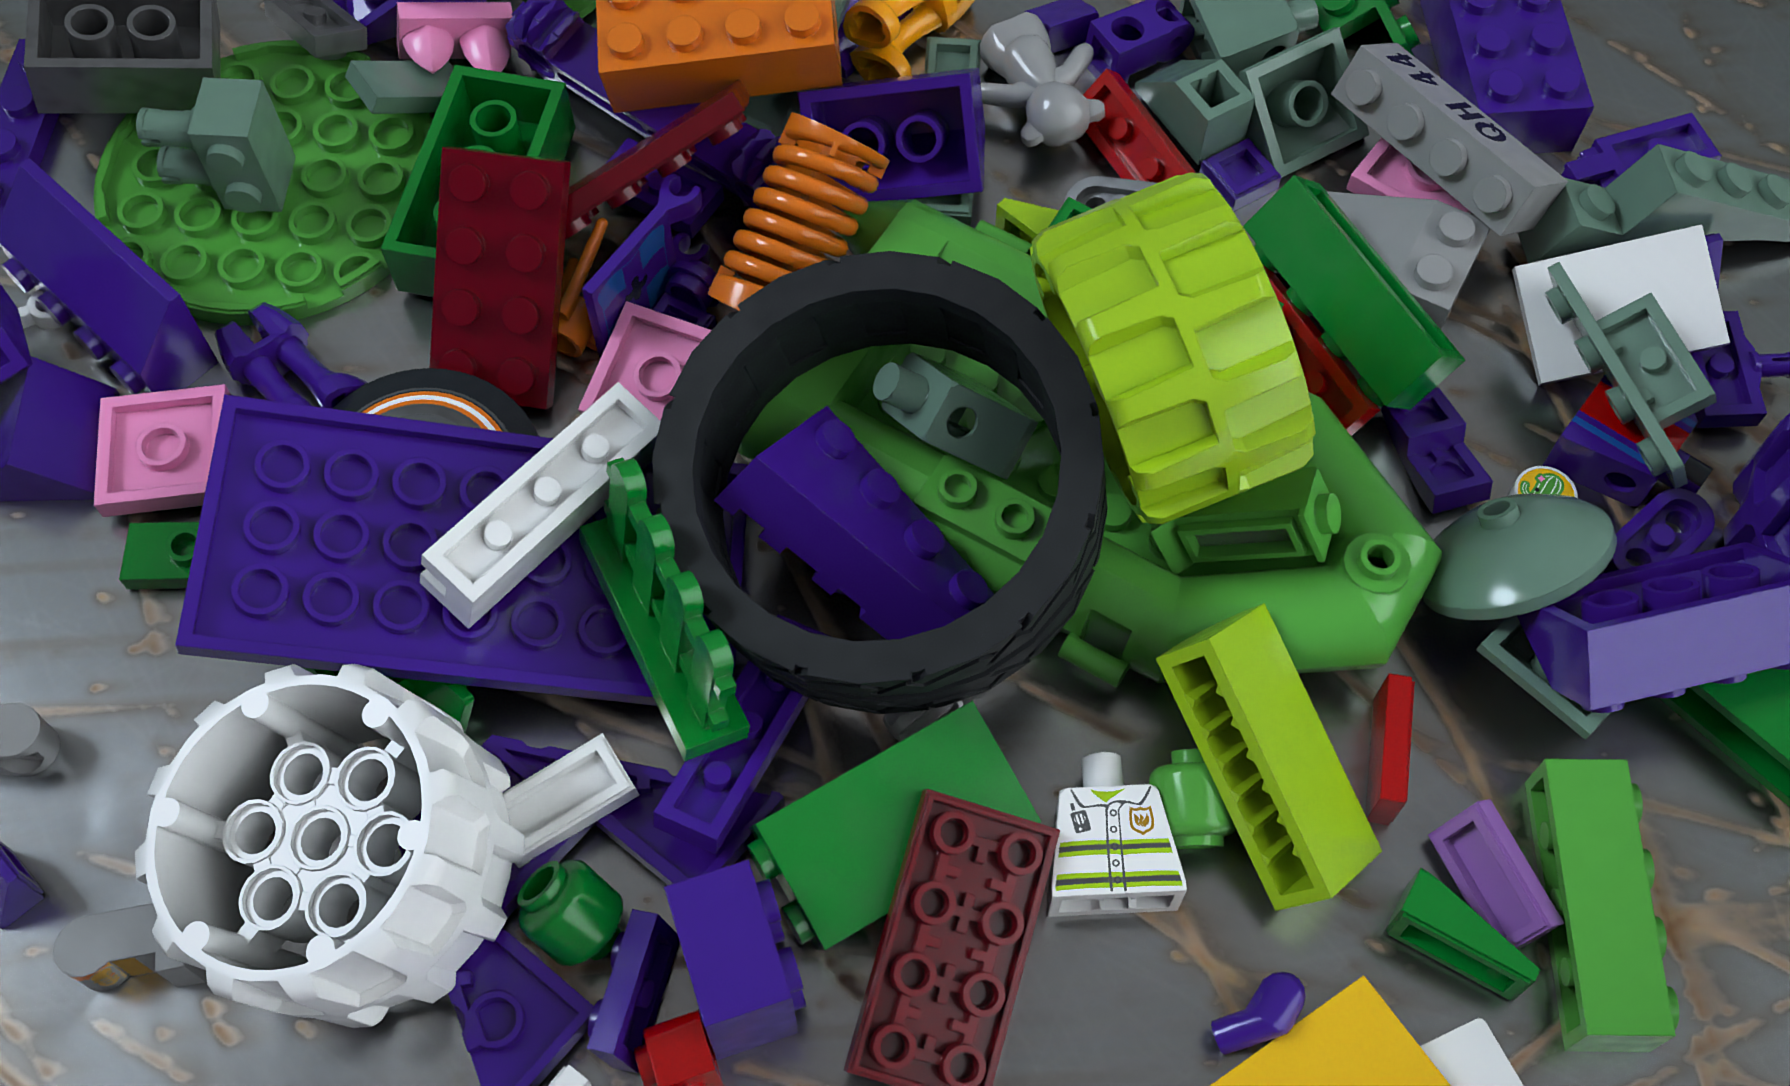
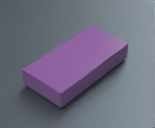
M1491 799L1477 801L1428 834L1468 906L1518 950L1564 924Z

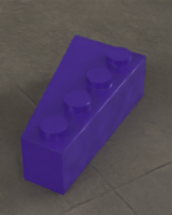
M825 406L757 455L714 499L717 504L732 516L740 509L764 529L758 537L779 554L788 547L814 568L816 572L812 580L830 595L836 592L841 595H847L860 606L859 618L886 640L902 639L946 626L985 604L994 595L982 576L966 563L943 537L940 529L926 518L899 487L895 478L879 465L855 438L852 430L844 422L840 421L828 406Z

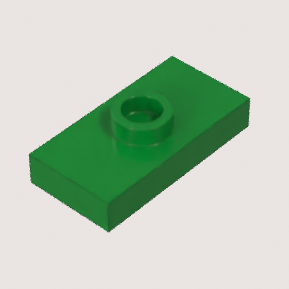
M199 522L129 523L119 577L120 582L126 589L186 588Z

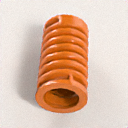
M791 112L778 141L781 145L776 146L772 154L773 160L777 165H769L763 172V181L769 187H758L753 194V202L760 209L749 208L743 215V223L752 231L740 229L736 231L733 237L734 245L744 253L735 250L726 252L723 258L725 266L720 265L707 294L740 311L737 306L739 303L778 277L824 260H834L826 254L838 258L845 256L849 249L848 243L834 232L845 236H853L856 234L859 225L855 218L836 207L857 215H863L866 213L869 205L865 197L831 177L843 180L862 192L873 193L879 185L877 178L882 179L890 160L843 133L808 117ZM865 165H869L867 172L862 170ZM736 274V275H738L739 277H741L742 279L736 278V277H734V275Z

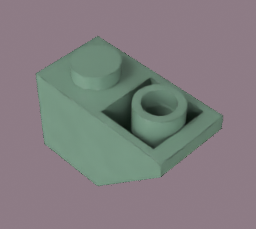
M1222 59L1180 60L1137 81L1134 89L1197 165H1200L1203 160L1245 140L1256 98Z

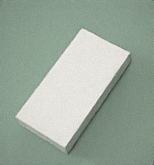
M603 733L502 793L507 805L511 826L524 835L522 863L515 864L518 868H521L536 856L572 837L639 796L638 791Z

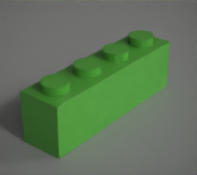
M1544 759L1525 781L1539 881L1564 922L1561 926L1547 933L1564 1051L1651 1052L1676 1036L1675 1029L1679 1023V1003L1674 989L1667 986L1662 958L1666 953L1667 935L1663 921L1660 917L1654 915L1650 889L1654 883L1655 868L1650 851L1643 849L1639 822L1643 812V800L1640 788L1637 784L1631 783L1627 759Z

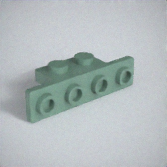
M1557 262L1548 267L1553 288L1544 292L1547 301L1562 325L1570 320L1574 322L1582 336L1574 341V344L1591 374L1602 369L1613 388L1605 391V395L1619 421L1624 425L1633 420L1644 440L1636 443V446L1649 471L1654 477L1666 473L1675 489L1687 484L1685 466L1663 429L1716 403V393L1652 293H1649L1596 321L1561 263Z

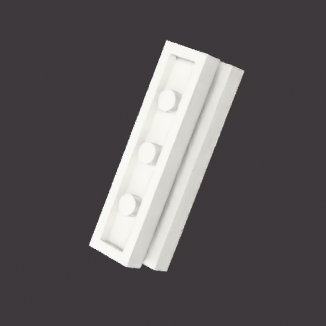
M617 382L422 554L421 564L426 569L420 573V584L469 629L604 506V500L609 499L610 478L606 472L607 462L622 457L624 460L634 458L641 470H643L653 461L652 455L661 421Z

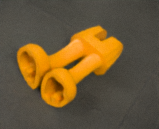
M975 0L858 1L846 12L843 22L845 36L853 43L859 45L850 53L853 65L865 81L912 75L911 66L903 52L914 42L932 31L938 33L945 32L962 17ZM913 8V11L899 22L898 17Z

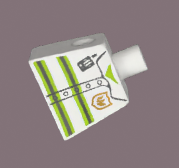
M1099 752L1083 757L1081 759L1083 787L1060 790L1055 808L1053 828L1059 829L1060 833L1049 873L1047 917L1178 911L1187 891L1186 879L1159 790L1151 784L1124 785L1121 756L1116 753Z

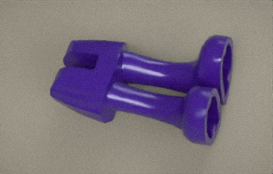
M266 302L248 311L254 326L262 337V340L254 344L234 321L217 329L214 334L220 356L232 379L239 381L241 384L254 386L266 400L312 406L305 398L295 392L284 379L283 375L290 370L310 389L319 407L332 409L350 393L367 384L365 380L356 376L333 372L320 363L307 348L309 334L303 325L288 313Z

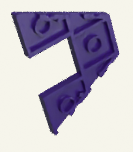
M491 735L481 745V747L496 756L503 763L510 776L511 787L508 789L572 752V750L552 746L544 748L530 747L522 740ZM620 760L639 796L572 837L534 857L521 868L512 863L510 879L501 908L508 918L519 906L517 903L518 895L527 879L543 864L550 861L560 862L593 825H596L667 885L733 865L747 850L746 845L755 841L749 827L784 808V796L775 791H771L770 795L753 792L715 855L653 827V812L676 776L671 775L666 769ZM421 811L413 820L420 821ZM399 845L403 857L406 850ZM503 927L494 942L484 939L478 949L456 971V985L448 993L462 1028V1037L466 1049L471 1055L481 1086H539L586 1033L590 1014L594 1007Z

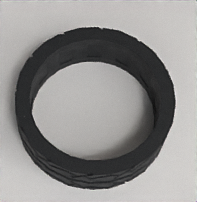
M895 251L840 256V262L824 260L778 277L739 303L737 306L740 311L726 314L692 351L669 394L675 398L664 407L652 455L654 504H660L656 514H663L671 528L675 543L674 560L680 572L690 570L698 581L704 601L703 614L717 629L723 632L728 642L774 682L816 702L819 701L833 707L874 714L929 710V707H944L992 689L1030 663V658L1040 654L1075 614L1095 572L1092 567H1095L1100 557L1108 511L1099 410L1078 356L1051 321L1045 318L1036 306L998 278L952 261L950 264L940 257ZM916 344L951 350L985 364L1020 389L1045 420L1060 453L1058 493L1044 533L1019 572L985 604L946 626L902 639L851 641L803 630L768 613L742 591L727 553L723 518L724 509L714 499L727 487L729 472L745 434L764 407L795 378L833 357L870 346Z

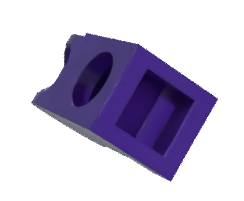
M1144 0L1090 21L1085 43L1092 46L1094 54L1092 62L1087 69L1096 79L1106 68L1119 73L1128 84L1131 74L1156 64L1157 61L1164 63L1178 57L1191 43L1195 34V28L1184 18L1170 0Z

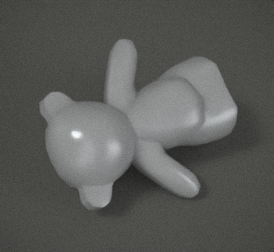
M1024 12L1008 20L993 24L983 35L980 43V54L983 62L993 72L1004 77L1008 83H981L983 104L1011 108L1026 107L1027 124L1021 130V139L1024 145L1032 147L1042 142L1049 147H1058L1079 139L1086 132L1089 123L1100 121L1105 117L1104 103L1100 100L1085 98L1077 88L1073 87L1092 62L1094 50L1090 44L1083 43L1076 46L1065 62L1057 67L1044 24L1037 15L1029 12Z

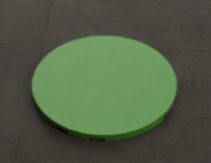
M295 40L269 41L232 48L233 55L220 58L221 78L263 80L296 156L282 212L256 211L244 213L237 210L224 209L216 191L211 186L203 184H164L161 181L162 177H159L157 171V155L161 147L143 146L141 143L142 139L138 138L136 131L138 113H127L114 130L99 161L93 197L95 217L181 295L195 319L218 324H227L234 321L237 325L254 326L248 311L263 302L283 310L296 320L304 319L349 302L374 287L390 274L381 251V246L432 123V118L429 113L372 114L345 77L351 60L371 61L370 56L358 51L347 52L346 56L341 59L323 60L315 58Z

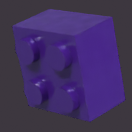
M748 859L664 886L704 1027L716 1059L720 1060L799 1033L795 1011L806 1007L802 992L804 988L791 946L777 950L775 945L785 941V936L780 922L782 921L770 879L756 882Z

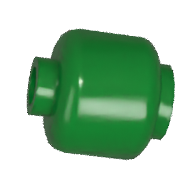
M566 860L562 863L550 861L543 864L527 879L519 892L517 903L520 905L518 926L532 942L556 963L562 966H576L589 959L593 961L599 960L612 950L614 942L621 932L619 924L623 916V899L612 886L584 861Z

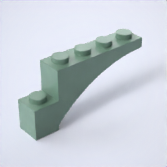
M1657 144L1605 188L1565 178L1568 180V183L1535 228L1518 232L1528 263L1701 224L1704 235L1720 233L1723 241L1766 240L1790 242V180L1776 174H1767L1741 167L1736 163H1727L1701 156L1692 151L1686 152Z

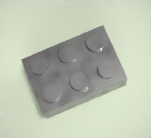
M28 0L24 69L38 113H138L142 107L177 111L192 110L196 104L203 77L221 78L220 21L216 0Z

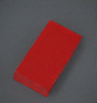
M1388 673L1374 698L1365 811L1366 818L1371 823L1389 825L1407 802L1415 682L1412 681L1410 676Z

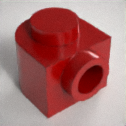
M699 1009L643 1029L646 1044L635 1047L634 1054L644 1086H724Z

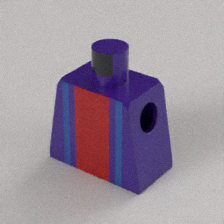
M1604 375L1560 435L1542 466L1558 469L1566 474L1571 481L1628 506H1639L1657 480L1671 489L1674 487L1666 473L1654 477L1649 471L1636 446V443L1644 440V437L1633 420L1622 425L1605 395V391L1613 388L1606 375ZM1692 414L1664 428L1663 431L1685 466L1688 483L1679 488L1697 493L1713 468L1680 449L1698 423L1695 414Z

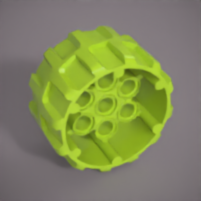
M1186 173L1176 175L1045 228L1032 240V246L1030 247L1032 268L1046 316L1079 358L1099 410L1103 456L1122 494L1142 523H1167L1303 468L1313 457V436L1316 434L1311 401L1299 356L1282 308L1246 231L1230 205L1214 187L1211 180L1204 174Z

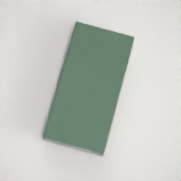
M351 60L345 77L372 114L436 113L453 67L448 61L441 69L432 74L421 68L414 61Z

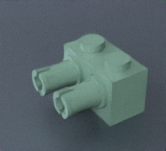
M203 77L196 104L192 110H161L142 107L139 110L136 119L138 138L142 139L141 143L145 147H161L157 155V171L159 177H162L161 181L164 184H203L211 186L216 191L224 209L237 210L244 213L256 211L282 212L296 156L263 80Z

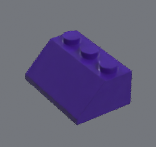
M979 68L842 83L843 86L798 92L801 115L851 137L890 160L882 179L877 178L879 185L873 193L862 192L843 180L831 177L865 197L868 201L906 200L984 191L985 120ZM865 165L862 170L867 172L869 165Z

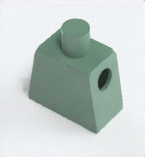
M1181 0L1179 12L1195 28L1194 37L1189 45L1196 60L1222 59L1237 77L1239 71L1295 46L1299 33L1316 29L1319 22L1318 8L1315 0Z
M915 352L907 355L901 366L893 362L884 365L874 380L873 393L878 400L882 401V410L918 438L1006 480L1038 425L1037 421L976 379ZM967 407L975 413V424L972 430L958 424Z

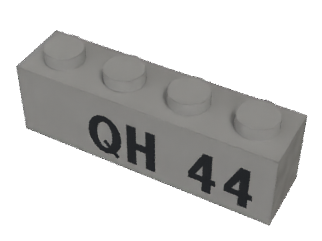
M1398 43L1361 45L1331 93L1333 97L1499 236L1534 229L1568 183V180Z

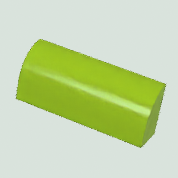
M1265 603L1240 612L1194 634L1156 658L1275 911L1333 898L1382 852V849Z

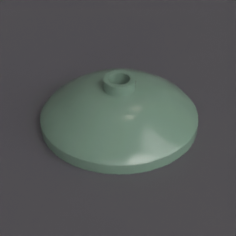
M1529 493L1490 500L1460 516L1433 539L1442 550V560L1425 590L1422 600L1429 608L1439 614L1464 620L1507 618L1552 605L1588 585L1607 567L1613 558L1617 546V537L1612 521L1608 514L1596 505L1567 495Z

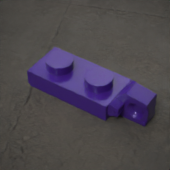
M1692 113L1595 139L1591 148L1580 152L1577 160L1565 163V169L1561 176L1605 188L1657 144L1686 152L1692 151L1698 155L1720 160L1722 155Z

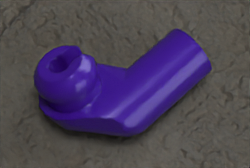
M1284 971L1272 973L1262 980L1244 1010L1211 1021L1212 1031L1221 1053L1227 1055L1288 1034L1305 1003V988L1300 979L1292 973Z

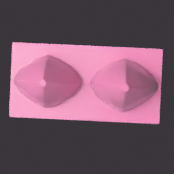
M397 2V50L399 59H412L417 65L432 74L441 69L449 59H467L473 68L502 72L508 59L511 58L512 46L509 44L505 25L513 17L511 2Z

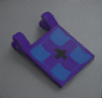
M675 173L666 176L661 182L657 206L582 288L600 358L626 301L653 310L664 293H667L665 285L669 281L668 270L675 261L689 262L690 260H698L708 266L710 264L708 245L703 244L701 249L695 254H685L684 252L689 249L691 244L690 236L685 232H681L672 239L670 224L695 215L702 207L701 188L698 186H694L688 195L676 196L680 192L682 184L680 176Z

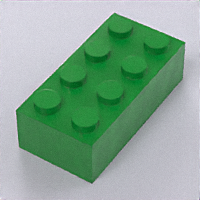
M460 65L454 66L381 246L382 254L397 291L430 297L434 296L442 147H458L564 161L576 129L566 83Z

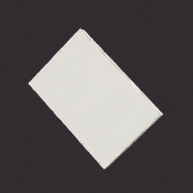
M1702 224L1515 266L1512 270L1538 386L1593 375L1588 370L1574 344V341L1582 337L1572 320L1563 325L1559 322L1544 293L1553 288L1547 268L1557 262L1561 263L1596 321L1652 293L1690 354L1723 347L1730 343ZM1601 369V370H1599L1598 372H1596V373H1594V374L1602 373L1603 370Z

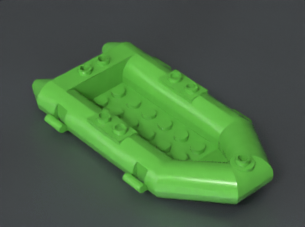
M915 199L868 201V209L863 215H857L846 210L843 211L855 218L859 225L856 234L853 236H845L838 233L840 237L847 241L849 250L853 255L895 251L940 257L950 264L952 261L998 278L1036 306L1047 318L1033 273L1030 254L1031 243L984 220H981L975 228L970 227ZM916 344L870 346L833 357L795 378L764 407L742 439L738 452L744 461L750 463L757 455L825 406H828L840 421L844 422L852 430L855 438L879 465L895 478L899 487L926 518L940 529L943 537L966 563L982 576L994 594L1019 572L1042 537L1058 493L1061 456L1045 420L1020 389L989 366L946 349ZM915 352L976 379L1037 421L1038 425L1008 479L1001 478L923 441L882 410V401L878 400L873 393L874 380L879 370L890 362L901 366L905 357ZM1308 392L1316 434L1313 436L1314 455L1304 467L1318 466L1329 493L1337 495L1341 507V526L1338 533L1331 536L1325 562H1318L1315 555L1194 563L1180 573L1175 574L1168 568L1150 533L1153 524L1142 523L1130 507L1104 458L1108 511L1100 557L1095 567H1092L1095 572L1075 614L1060 630L1068 636L1059 651L1058 657L1115 688L1119 686L1129 668L1155 683H1167L1156 661L1158 656L1218 622L1265 603L1298 674L1380 668L1388 662L1442 560V550L1323 399ZM967 407L958 424L972 430L975 424L974 411Z

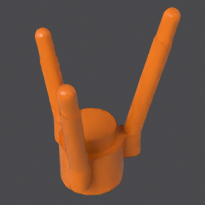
M599 218L596 221L579 261L577 258H570L563 273L557 352L570 357L581 356L586 346L597 351L585 299L579 296L607 229L608 221L605 218Z

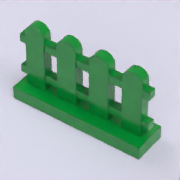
M623 457L609 461L606 468L610 478L609 499L604 500V511L607 518L580 526L579 542L685 762L748 737L750 724L735 696L737 685L732 677L734 668L732 652L725 635L720 629L709 631L703 618L704 601L696 577L690 570L680 572L674 560L675 543L666 518L661 513L652 516L646 504L647 487L638 462L634 458L624 460Z

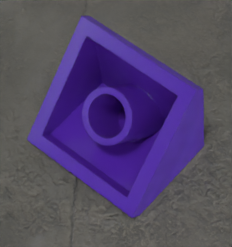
M31 356L33 365L0 384V502L94 500L100 398L120 396L115 387Z

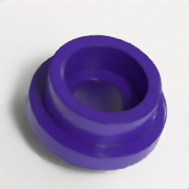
M680 260L672 264L668 270L669 281L665 285L667 294L705 312L708 307L717 306L720 302L707 294L717 274L710 266L698 260H690L689 262Z

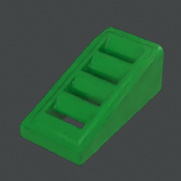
M1421 867L1405 887L1384 930L1388 932L1387 935L1510 1001L1515 1000L1536 981L1540 972V968L1440 880Z

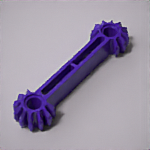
M528 0L526 3L523 1L512 13L513 17L505 25L509 44L518 51V57L530 66L531 71H536L545 80L566 83L567 89L572 90L645 138L701 104L694 103L614 113L598 73L597 29L584 22L579 16L578 11L570 9L563 0ZM744 122L742 123L744 127L715 146L711 144L708 137L694 145L697 152L691 155L693 159L687 165L709 179L723 185V188L738 196L743 201L744 207L760 209L753 202V194L758 187H769L763 181V172L769 165H777L773 160L772 154L775 147L781 145L778 143L781 136L776 137L770 130L762 128L757 130Z

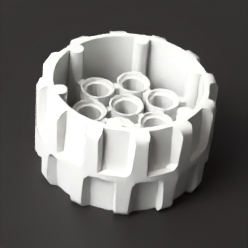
M291 664L266 672L264 684L246 691L226 704L218 701L211 703L194 719L199 727L187 739L171 764L157 769L147 795L154 798L150 811L146 839L135 851L136 879L148 885V890L157 913V919L152 929L155 941L168 958L206 970L207 985L214 995L290 1016L315 1018L351 1028L373 1027L382 1021L389 1007L412 999L434 1003L449 993L456 985V971L478 949L484 939L494 942L507 920V916L501 906L509 883L512 863H522L524 854V835L511 826L507 805L502 795L503 791L511 787L509 774L500 759L475 743L464 733L459 721L373 668L358 664L342 665L338 676L324 674L314 675L296 664ZM388 738L391 740L384 750L377 747H362L359 749L357 746L376 739ZM323 772L321 782L312 791L314 781ZM388 776V782L384 791L375 798L377 787ZM421 811L420 821L413 820ZM275 831L273 841L268 840L269 836ZM341 834V841L337 850L329 857V850L333 841ZM400 845L406 851L404 856L397 863L393 864L394 854ZM293 893L292 904L288 911L283 915L282 912L284 904L288 897ZM359 899L358 912L354 919L347 924L349 909ZM286 940L293 943L309 942L306 949V957L280 947Z

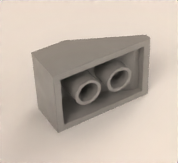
M1326 191L1440 330H1442L1491 228L1475 215L1439 200ZM1279 272L1275 273L1282 284L1289 288V284Z

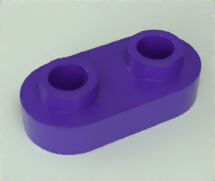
M1672 488L1662 491L1616 533V551L1604 572L1608 573L1633 567L1626 559L1633 560L1639 565L1695 553L1714 529L1715 517L1712 508L1705 499L1690 490ZM1666 522L1676 525L1681 533L1674 532Z

